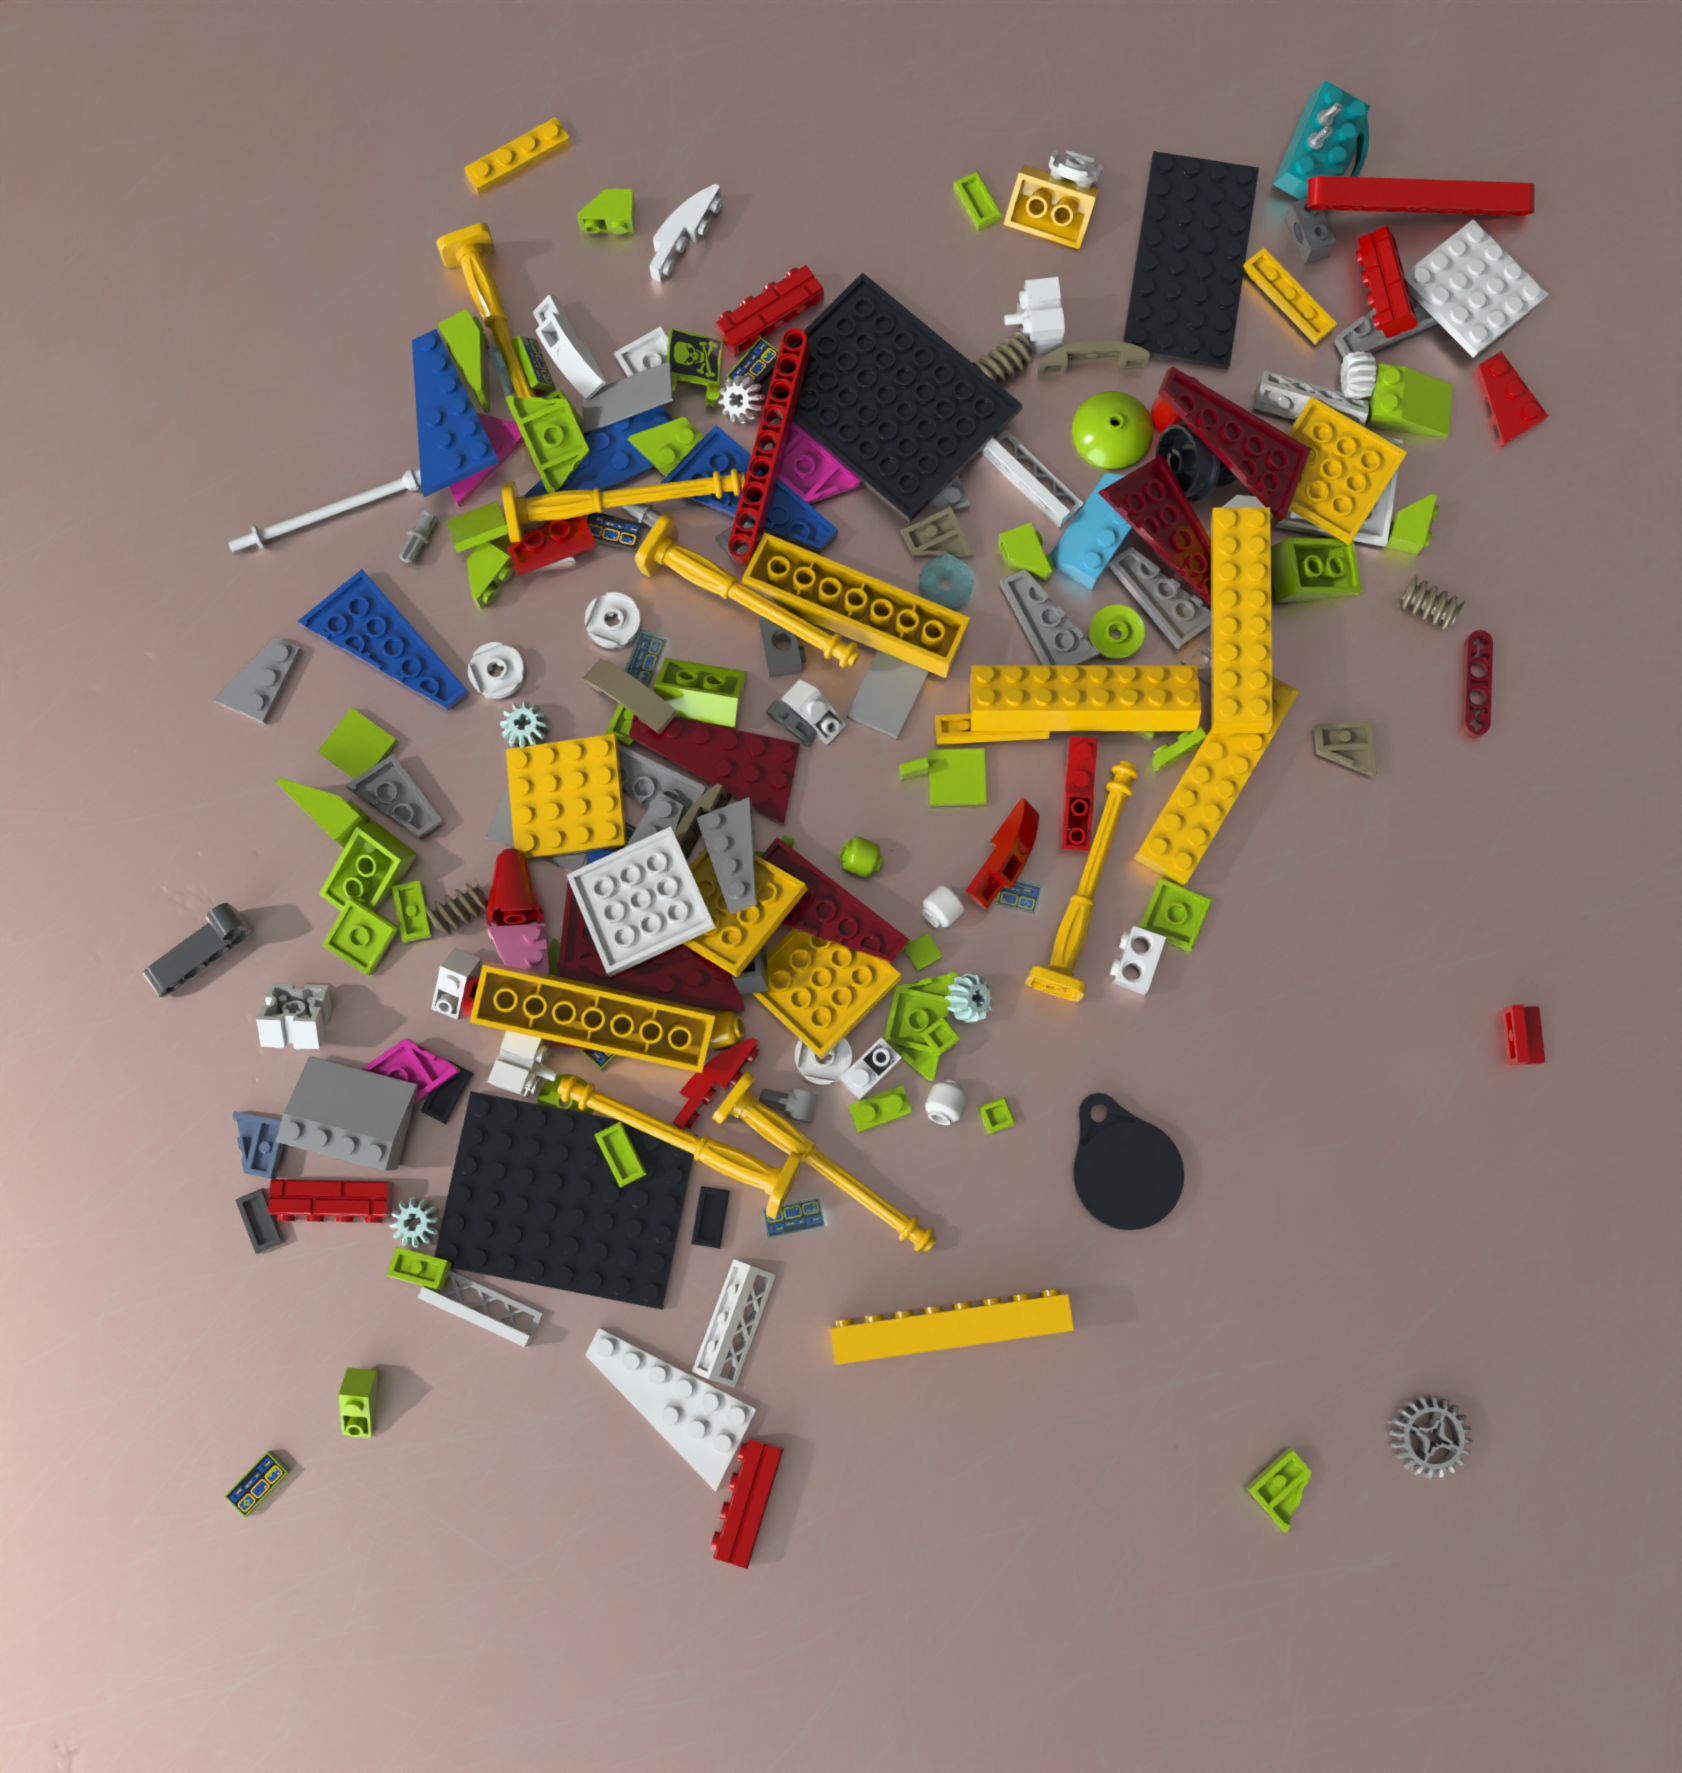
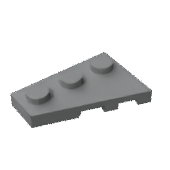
M274 637L213 701L266 724L302 649Z
M393 754L346 784L348 790L419 839L443 823L441 817Z

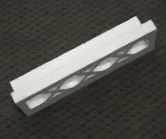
M1264 370L1253 408L1297 420L1310 398L1314 397L1364 426L1369 411V400L1346 398L1342 392Z
M1007 430L996 439L992 438L986 444L982 454L1059 528L1082 508L1084 503ZM1006 440L1014 447V455H1011L1000 444ZM1018 461H1028L1033 466V474ZM1038 480H1048L1052 484V492L1046 489ZM1057 498H1067L1074 506L1069 510Z
M733 1259L692 1372L709 1380L735 1388L775 1280V1274ZM757 1274L765 1277L761 1289L754 1292L753 1284ZM751 1304L753 1309L751 1316L744 1320L742 1315L744 1308ZM741 1332V1343L736 1348H733V1338ZM730 1361L732 1368L728 1378L720 1376L724 1364Z
M449 1270L448 1277L451 1278L455 1290L443 1294L437 1290L422 1287L418 1296L419 1299L523 1347L530 1345L544 1314ZM457 1281L465 1284L466 1286L459 1288ZM472 1287L478 1291L481 1302L469 1306L464 1303L461 1291ZM456 1293L458 1300L450 1297V1295ZM483 1293H485V1294H487V1295H489V1296H491V1297H493V1298H490V1299L485 1300V1297H484V1294H483ZM497 1299L504 1302L508 1314L499 1318L491 1316L487 1303ZM483 1305L485 1312H482L476 1308ZM510 1305L520 1310L512 1312ZM526 1312L535 1316L528 1332L517 1328L514 1315ZM509 1318L511 1324H508L502 1320Z

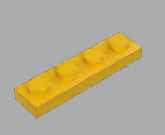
M554 117L464 167V171L479 194L568 145L570 139L558 119Z
M1262 248L1244 263V271L1315 345L1336 328L1337 323L1265 248Z
M971 713L935 715L937 745L1049 739L1050 731H971Z

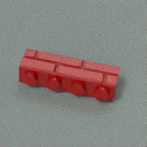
M1385 226L1375 230L1373 234L1368 233L1359 237L1358 244L1360 249L1355 251L1360 266L1365 268V271L1361 272V277L1365 287H1370L1371 292L1367 293L1366 296L1371 309L1375 308L1376 314L1372 315L1376 330H1382L1386 338H1391L1401 334L1402 331L1406 332L1416 328L1418 325L1396 240L1390 228Z
M807 265L800 269L795 267L788 271L785 278L780 282H771L766 285L762 293L755 298L753 296L745 298L741 302L740 307L733 312L730 310L723 312L716 322L717 333L732 355L737 356L753 346L760 337L764 339L823 301V287Z
M271 1179L268 1213L269 1215H277V1221H295V1216H307V1222H324L325 1216H336V1222L353 1223L354 1217H365V1223H383V1217L391 1218L393 1182Z
M751 1437L748 1444L742 1442L737 1460L742 1461L739 1473L733 1472L728 1490H732L733 1494L730 1503L724 1501L719 1519L724 1520L721 1532L715 1531L710 1549L715 1550L714 1559L748 1569L782 1457L783 1447Z

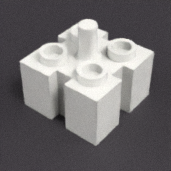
M1058 277L1025 280L1024 291L1019 292L1020 303L1017 304V313L1004 316L1006 326L1023 324V329H1021L1020 333L1030 343L1032 348L1031 355L1050 353L1061 347L1065 323L1060 302L1061 294Z
M271 983L265 996L266 1005H262L257 1017L261 1046L281 1048L285 1047L288 1043H293L294 1048L297 1050L303 1048L319 1049L324 1037L323 1026L327 1027L332 1013L329 986L305 984L304 989L294 988V984Z
M506 1031L500 1047V1054L498 1059L495 1060L487 1082L498 1088L529 1098L531 1093H536L541 1077L555 1081L559 1071L546 1066L551 1050L548 1049L549 1044L545 1040Z

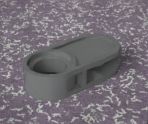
M776 700L765 711L774 722L805 745H809L811 740L817 735V732L807 722Z

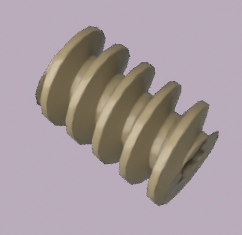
M1017 331L1013 337H1008L1004 343L998 344L996 350L988 351L987 356H981L979 362L975 361L973 364L995 382V379H998L1000 382L1005 383V372L1010 377L1015 376L1014 366L1019 371L1023 370L1022 360L1028 365L1032 363L1030 356L1032 348L1026 337Z
M1414 575L1402 595V609L1405 610L1412 604V614L1415 615L1422 609V619L1425 620L1430 615H1433L1432 624L1436 625L1440 620H1443L1442 629L1446 630L1458 617L1465 604V600L1457 606V596L1454 595L1447 601V591L1444 590L1437 596L1438 586L1433 585L1427 590L1428 581L1423 580L1417 585L1418 576Z
M476 880L475 888L468 883L464 884L466 890L464 894L460 890L455 889L456 899H452L447 894L444 895L445 905L441 904L438 900L434 901L435 911L425 906L428 916L439 932L441 930L444 934L450 935V925L458 930L461 928L460 919L469 924L471 922L470 913L479 918L481 916L480 907L485 911L487 910L488 899Z

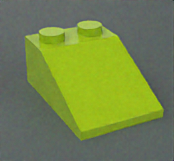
M466 308L439 322L438 327L447 348L484 412L487 413L490 411L489 355L485 344L489 341L483 332L484 328L478 317H471Z
M1378 364L1375 381L1376 387L1368 398L1369 411L1366 428L1448 437L1453 384L1408 367Z
M1287 538L1271 546V573L1276 602H1302L1362 593L1353 540L1348 545L1340 539Z
M279 777L275 781L343 848H345L355 828L367 823L366 820L369 816L352 799L346 803L338 795Z
M375 821L359 825L355 828L319 895L340 911H342L349 897H355L377 912L392 893V886L398 885L404 878L417 853Z

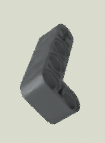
M222 903L213 908L206 915L209 923L144 970L143 975L159 997L171 994L249 937L252 930L235 907L228 903Z

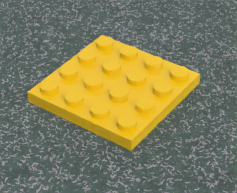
M1311 397L1287 434L1311 448L1289 510L1350 545L1407 452L1321 401Z
M616 734L506 749L514 849L523 853L526 860L624 847L627 845L618 738Z
M705 847L689 867L716 928L682 944L738 978L808 888L802 881L755 855L754 866L758 904L730 914L707 847Z
M792 929L767 954L769 991L752 994L822 1060L903 977L886 961Z

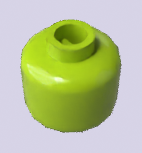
M855 836L852 840H846L841 849L839 860L842 861V866L845 870L866 878L873 871H879L883 862V856L880 855V846L877 843Z

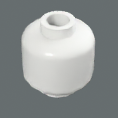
M940 885L923 900L924 910H922V913L933 926L949 927L964 913V895L954 886L949 888L945 885Z
M946 1080L945 1082L933 1085L925 1103L926 1111L929 1113L931 1120L942 1125H949L951 1122H956L961 1118L967 1103V1095L961 1089L962 1086L953 1080Z

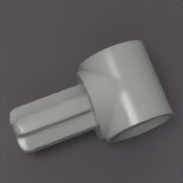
M765 1088L761 1091L759 1102L767 1107L785 1111L786 1118L811 1123L818 1095L799 1089H792L787 1094Z

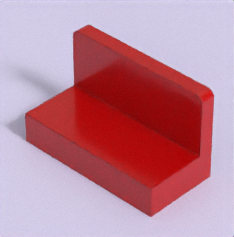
M1524 1004L1503 1008L1509 1065L1545 1063L1540 1008L1538 1006L1524 1007Z

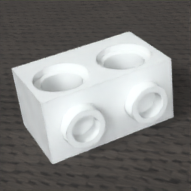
M1133 926L1129 933L1124 931L1119 944V948L1123 949L1120 959L1115 958L1110 974L1114 975L1112 983L1141 994L1147 993L1166 937ZM1137 939L1145 941L1148 946L1147 952L1140 953L1136 951L1134 941ZM1125 967H1135L1139 973L1138 979H1129L1125 975Z

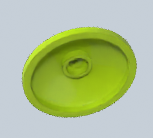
M1107 391L1093 395L1081 404L1075 413L1071 432L1076 450L1088 463L1104 470H1122L1135 465L1146 455L1153 440L1154 427L1148 410L1139 400L1126 393ZM1116 420L1120 425L1113 426L1110 422Z

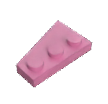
M545 923L487 927L488 935L491 941L494 942L497 953L505 965L549 974Z

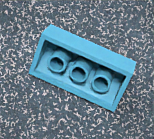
M1110 473L1103 475L1050 553L1053 566L1091 591L1133 531V528L1097 493L1123 478L1124 476Z

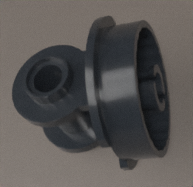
M1183 420L1179 421L1176 425L1167 427L1160 435L1155 458L1160 455L1164 456L1189 501H1202L1213 492L1215 487L1226 486L1238 479Z

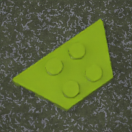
M505 397L547 493L557 492L590 453L567 399L553 398L550 400L540 397Z
M956 972L897 985L894 991L884 1040L904 1061L929 1081H934L939 1057L933 1052L920 1033L942 1016L947 1020L949 1014L947 1008L950 1005V1001L945 997L951 993L948 986L954 984V978L957 977Z

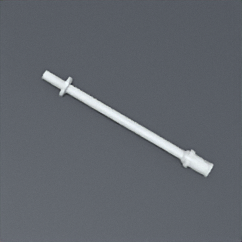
M420 468L411 471V469L406 470V474L398 480L259 530L256 525H252L251 534L229 541V547L234 552L257 543L259 548L262 549L264 548V540L405 488L412 489L413 491L419 490L418 487L421 486Z

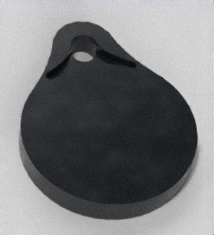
M1103 1093L1089 1095L1082 1100L1077 1112L1078 1141L1072 1165V1183L1078 1201L1092 1218L1113 1229L1139 1230L1160 1222L1176 1206L1183 1190L1184 1166L1179 1150L1171 1138L1160 1128L1134 1116L1120 1106L1112 1097ZM1093 1106H1100L1105 1110L1106 1117L1102 1122H1095L1091 1118Z

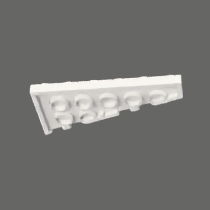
M599 1328L585 1355L716 1491L757 1408Z

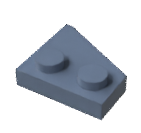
M234 1111L233 1119L238 1124L240 1137H237L239 1149L242 1151L241 1161L244 1173L276 1179L284 1144L276 1142L281 1120Z

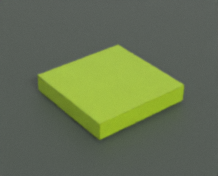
M498 501L446 520L457 552L508 534V527Z
M351 708L317 752L355 779L383 761L398 741L354 708Z
M985 748L928 750L930 807L978 806L987 804Z
M1160 877L1139 928L1166 937L1165 942L1191 952L1213 899Z
M349 897L322 946L370 976L375 971L400 927L355 897Z

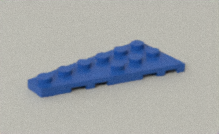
M437 329L412 340L421 492L424 497L500 463Z
M660 405L592 431L585 438L590 453L557 492L594 490L595 488H599L602 491L649 471L655 466L627 439L631 435L665 424L674 419ZM542 479L524 495L526 498L548 494Z
M716 425L665 477L661 484L713 477L714 471H718L720 476L731 475L732 469H737L738 473H744L745 479L751 454ZM762 469L757 473V475L764 476L768 473L769 470ZM777 478L764 530L820 553L838 534V529ZM733 491L723 492L722 498H717L716 493L687 498L735 517L741 493L739 496H735ZM754 495L750 501L757 502L762 498V495ZM754 520L747 521V523H750L752 525H754L756 522Z
M363 569L297 621L299 625L447 711L469 693Z

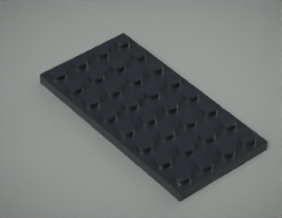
M1153 151L1123 342L1149 351L1150 358L1229 369L1259 167Z

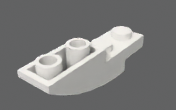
M714 184L690 197L659 228L653 237L654 248L657 253L649 265L653 279L662 282L665 275H669L675 265L674 259L678 253L684 251L688 240L696 243L700 235L704 236L710 225V218L713 213L717 214L723 203L719 185Z
M549 294L533 311L539 324L535 331L565 377L585 399L590 400L602 388L606 380L586 341L579 339L575 334L558 298Z

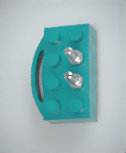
M1326 80L1322 82L1309 96L1273 185L1299 200L1307 198V180L1315 176H1342L1352 161L1356 143L1357 157L1350 177H1358L1364 166L1369 147L1367 114L1370 106Z

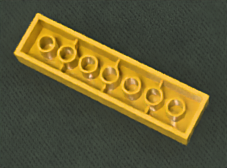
M1270 507L1213 508L1211 516V733H1269L1273 723Z
M764 533L742 577L743 586L785 610L792 611L794 615L944 678L948 675L970 622V617L767 533Z
M971 665V731H1195L1198 729L1201 715L1197 665Z
M1272 676L1273 723L1269 733H1211L1210 729L1133 859L1182 887L1187 883L1300 691Z
M484 960L469 1023L702 1073L715 1014L714 1011Z
M1060 1289L1040 1291V1297L1031 1298L1030 1293L1010 1295L1011 1301L1002 1302L1001 1297L982 1299L981 1306L972 1307V1302L967 1301L952 1304L953 1310L943 1311L940 1305L923 1308L924 1314L913 1315L912 1310L894 1312L895 1318L883 1319V1314L865 1316V1322L854 1324L853 1318L836 1320V1326L830 1327L835 1365L1074 1331L1068 1294H1061Z

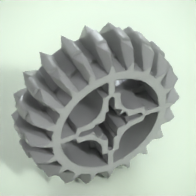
M1430 1395L1428 1402L1424 1396H1418L1417 1405L1412 1400L1407 1401L1409 1411L1404 1408L1398 1409V1413L1403 1417L1402 1420L1392 1419V1423L1399 1425L1398 1431L1390 1430V1435L1398 1437V1440L1391 1442V1447L1401 1448L1396 1453V1458L1399 1460L1406 1458L1403 1467L1410 1469L1414 1466L1413 1473L1418 1476L1424 1471L1426 1478L1432 1479L1434 1472L1439 1478H1444L1445 1469L1449 1473L1454 1474L1456 1471L1453 1463L1463 1466L1465 1463L1460 1458V1455H1470V1451L1464 1449V1444H1472L1473 1442L1471 1438H1467L1464 1433H1469L1472 1430L1471 1427L1461 1425L1466 1421L1467 1417L1463 1414L1456 1416L1459 1407L1452 1405L1448 1408L1449 1401L1444 1398L1438 1403L1436 1396ZM1434 1412L1433 1417L1429 1418L1424 1426L1413 1424L1422 1414ZM1444 1418L1450 1425L1452 1440L1448 1439L1444 1434ZM1420 1431L1426 1433L1432 1432V1434L1436 1436L1437 1439L1441 1440L1442 1443L1437 1441H1430V1439L1427 1438L1426 1435L1420 1433ZM1410 1433L1418 1439V1456L1411 1447ZM1438 1448L1448 1449V1452L1442 1458L1428 1462L1429 1456H1433Z

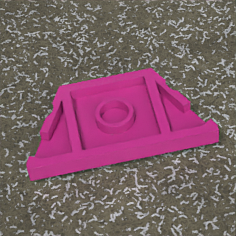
M477 413L500 463L449 486L458 506L524 441L517 423Z
M792 421L778 478L809 505L856 488L862 484L859 479Z
M409 1038L403 1039L362 1068V1070L419 1084L414 1104L461 1072L457 1066Z

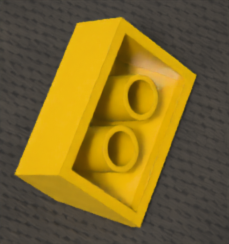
M1024 164L1018 173L1004 225L1080 250L1100 189L1092 186L1090 188H1083L1075 183L1076 181L1067 178L1065 180L1055 179L1049 172Z

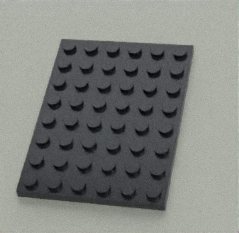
M864 273L855 279L804 330L810 346V355L792 421L909 523L1022 410V403ZM796 342L792 344L791 347L797 348L802 343ZM777 357L754 379V384L762 386L758 393L766 396L765 400ZM787 368L784 373H792L796 368ZM781 393L777 398L784 399L789 393Z
M470 1091L434 1257L451 1262L450 1268L663 1310L694 1154L623 1123L647 1175L620 1187L595 1137V1134L620 1122L619 1120Z

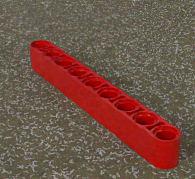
M1315 176L1307 180L1308 209L1494 216H1526L1535 212V185L1533 183Z
M799 328L788 329L782 337L729 538V552L734 562L739 566L749 565L762 539L808 363L810 346L805 332ZM796 342L802 343L797 348L791 347V345ZM787 368H796L792 373H784ZM781 393H789L784 399L777 398ZM775 418L782 419L779 424H770ZM767 444H776L773 449L764 450ZM762 469L769 470L768 473L764 476L757 475V473ZM754 495H762L759 501H750ZM749 520L756 521L750 528L743 527ZM742 546L749 547L748 551L744 554L736 553Z

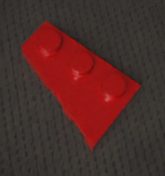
M1501 351L1478 365L1476 371L1485 399L1489 401L1492 411L1491 418L1493 424L1497 426L1500 436L1498 440L1501 448L1548 418L1549 415Z
M583 515L568 519L549 520L539 529H533L524 535L520 542H515L508 547V551L518 576L595 548L596 543Z

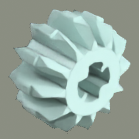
M524 701L522 708L519 709L518 705L513 703L512 708L514 711L512 713L504 711L503 714L507 720L500 721V726L505 729L502 732L505 739L510 738L509 744L514 747L519 743L520 748H524L527 746V742H530L531 746L537 745L536 738L545 740V735L541 731L549 729L548 724L544 722L547 716L545 712L539 713L540 708L537 704L530 708L529 703ZM524 721H528L529 725L525 726V730H521L519 726H523Z
M966 973V975L954 978V984L948 986L951 993L945 997L950 1001L947 1009L954 1012V1018L973 1023L974 1021L986 1018V1012L993 1010L989 1004L991 1000L995 999L990 995L993 986L986 984V978L974 973Z
M410 1198L409 1206L401 1201L399 1207L402 1212L392 1211L391 1213L393 1217L398 1218V1222L389 1223L390 1228H399L393 1234L394 1239L403 1237V1246H408L412 1241L414 1248L420 1247L421 1239L426 1244L431 1243L428 1233L437 1235L439 1230L432 1227V1223L441 1222V1219L438 1217L431 1218L436 1213L437 1208L432 1206L427 1209L428 1200L422 1199L418 1205L416 1198ZM417 1218L421 1220V1224L416 1225V1230L413 1231L415 1227H410L409 1222Z

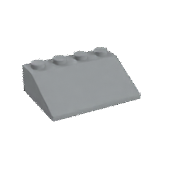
M309 1056L283 1113L276 1142L383 1171L396 1170L419 1084Z

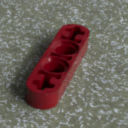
M1483 630L1472 632L1464 643L1461 725L1464 734L1470 738L1483 736L1491 725L1493 639L1488 632ZM1479 638L1480 643L1485 645L1480 649L1479 657H1474L1477 654L1478 647L1473 642ZM1473 664H1479L1484 668L1485 674L1483 677L1478 678L1471 673V666ZM1472 691L1482 693L1484 696L1482 704H1474L1471 701L1470 693ZM1476 711H1481L1477 715V723L1482 724V726L1476 731L1475 726L1470 725V723L1475 719Z

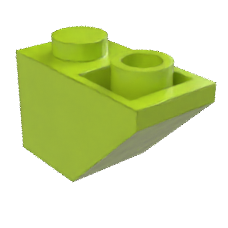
M604 189L578 212L577 218L580 230L592 234L599 233L600 231H612L616 234L634 232L635 199L633 189Z
M1430 494L1398 511L1391 521L1386 547L1417 555L1423 547L1429 545L1432 531L1428 530L1430 521L1434 522L1439 506L1435 505L1437 495Z
M1031 522L999 535L998 545L1008 568L1018 572L1026 569L1033 578L1042 582L1050 580L1052 570L1054 569L1053 562L1049 554H1044L1041 547L1043 545L1041 534L1038 529H1033Z
M490 542L478 545L467 559L472 598L479 608H482L485 603L488 604L494 599L497 587L502 581H507L513 573L514 564L510 556Z
M347 1368L338 1394L342 1435L372 1438L379 1392L377 1370Z

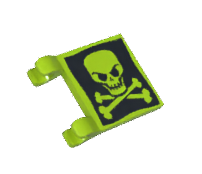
M674 328L669 329L666 362L670 361L673 394L677 387V380L707 386L705 404L715 406L720 394L719 379L722 339Z

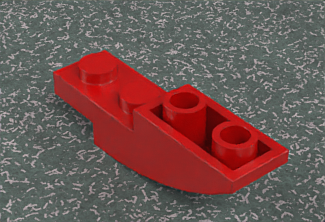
M1069 736L1063 793L1061 849L1090 851L1098 738Z
M1020 798L990 841L995 849L965 890L983 908H989L1003 886L1009 889L1013 887L1032 851L1039 825V814L1025 798Z
M751 1038L724 1050L703 1066L702 1073L696 1072L679 1092L688 1101L672 1124L684 1131L687 1127L692 1129L701 1116L697 1112L703 1103L708 1106L715 1097L717 1091L714 1088L716 1085L727 1091L729 1086L734 1088L743 1076V1073L740 1072L746 1062L752 1064L759 1054L760 1050L757 1049L759 1045L758 1040Z

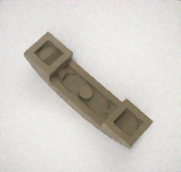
M1080 341L1062 346L1042 357L1039 363L1038 375L1066 373L1068 363L1118 360L1119 370L1146 368L1150 353L1139 346L1121 341Z
M600 658L582 678L585 683L601 694L605 693L634 713L641 722L658 734L662 732L677 714V711L655 692L626 671Z
M716 784L706 791L690 807L675 831L686 860L701 834L696 817L727 806L731 798L720 784Z

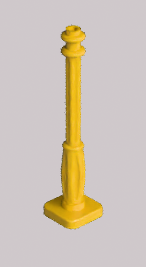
M477 223L440 237L436 244L443 264L448 268L462 265L473 301L484 320L485 326L492 331L518 398L536 397L533 389L530 387L507 327L506 321L508 316L504 311L498 287L483 258L494 251V243L487 223Z
M732 469L731 475L720 476L718 471H714L713 477L602 492H600L599 488L594 490L560 491L530 498L525 496L518 497L516 483L509 481L503 483L502 498L510 542L514 543L522 540L524 535L523 524H529V521L568 519L595 512L601 513L603 508L715 493L717 498H722L723 492L733 491L735 496H739L745 479L744 473H738L737 469Z
M662 514L638 549L635 561L640 572L646 576L652 577L661 564H666L694 584L716 593L724 599L729 597L818 647L824 651L826 659L834 656L840 660V667L845 668L848 665L853 667L857 663L861 652L857 651L856 643L852 642L847 645L841 642L842 636L840 634L829 635L738 583L737 577L732 576L711 560L678 545L676 542L678 531L673 519L669 516Z
M1120 761L1119 765H1114L1111 768L1115 777L1113 781L1106 784L1109 795L1077 893L1071 896V902L1059 926L1050 965H1047L1046 968L1033 966L1027 975L1025 984L1031 988L1073 1002H1079L1085 995L1087 984L1080 979L1074 978L1073 970L1088 934L1092 911L1095 907L1093 897L1125 798L1133 794V790L1129 787L1130 783L1138 778V773L1135 770L1136 766L1130 762Z
M748 1071L744 1073L715 1112L712 1119L722 1125L731 1114L737 1119L740 1117L762 1137L790 1155L791 1152H796L802 1155L801 1163L806 1162L894 1227L900 1232L899 1239L901 1241L908 1238L915 1243V1252H920L922 1249L925 1252L930 1250L937 1239L933 1236V1227L925 1230L917 1224L919 1221L918 1216L909 1218L821 1153L815 1148L816 1143L806 1137L789 1121L753 1098L755 1095L748 1090L755 1082V1076Z
M576 1075L570 1078L564 1077L558 1087L557 1093L562 1095L561 1099L563 1102L573 1099L579 1102L578 1107L581 1110L586 1109L587 1106L694 1154L695 1160H700L726 1176L764 1189V1193L770 1195L766 1215L775 1220L799 1172L802 1155L796 1152L790 1153L783 1168L778 1166L774 1168L736 1147L709 1139L708 1136L699 1138L595 1091L594 1083L584 1086L578 1083Z

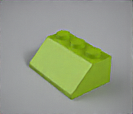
M665 658L654 684V692L677 711L675 717L711 723L721 727H735L740 713L747 671Z

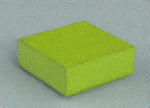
M925 757L899 765L901 781L925 775L929 772V764Z
M928 932L910 942L905 948V952L917 972L943 957Z
M944 1016L920 1033L937 1057L961 1040Z
M1005 1097L978 1107L988 1135L1016 1124Z

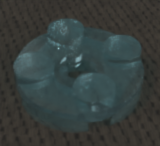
M950 554L930 560L922 568L918 580L920 597L953 611L962 608L969 601L974 586L970 568L963 561ZM941 579L952 580V588L949 590L946 587L941 589L939 587Z

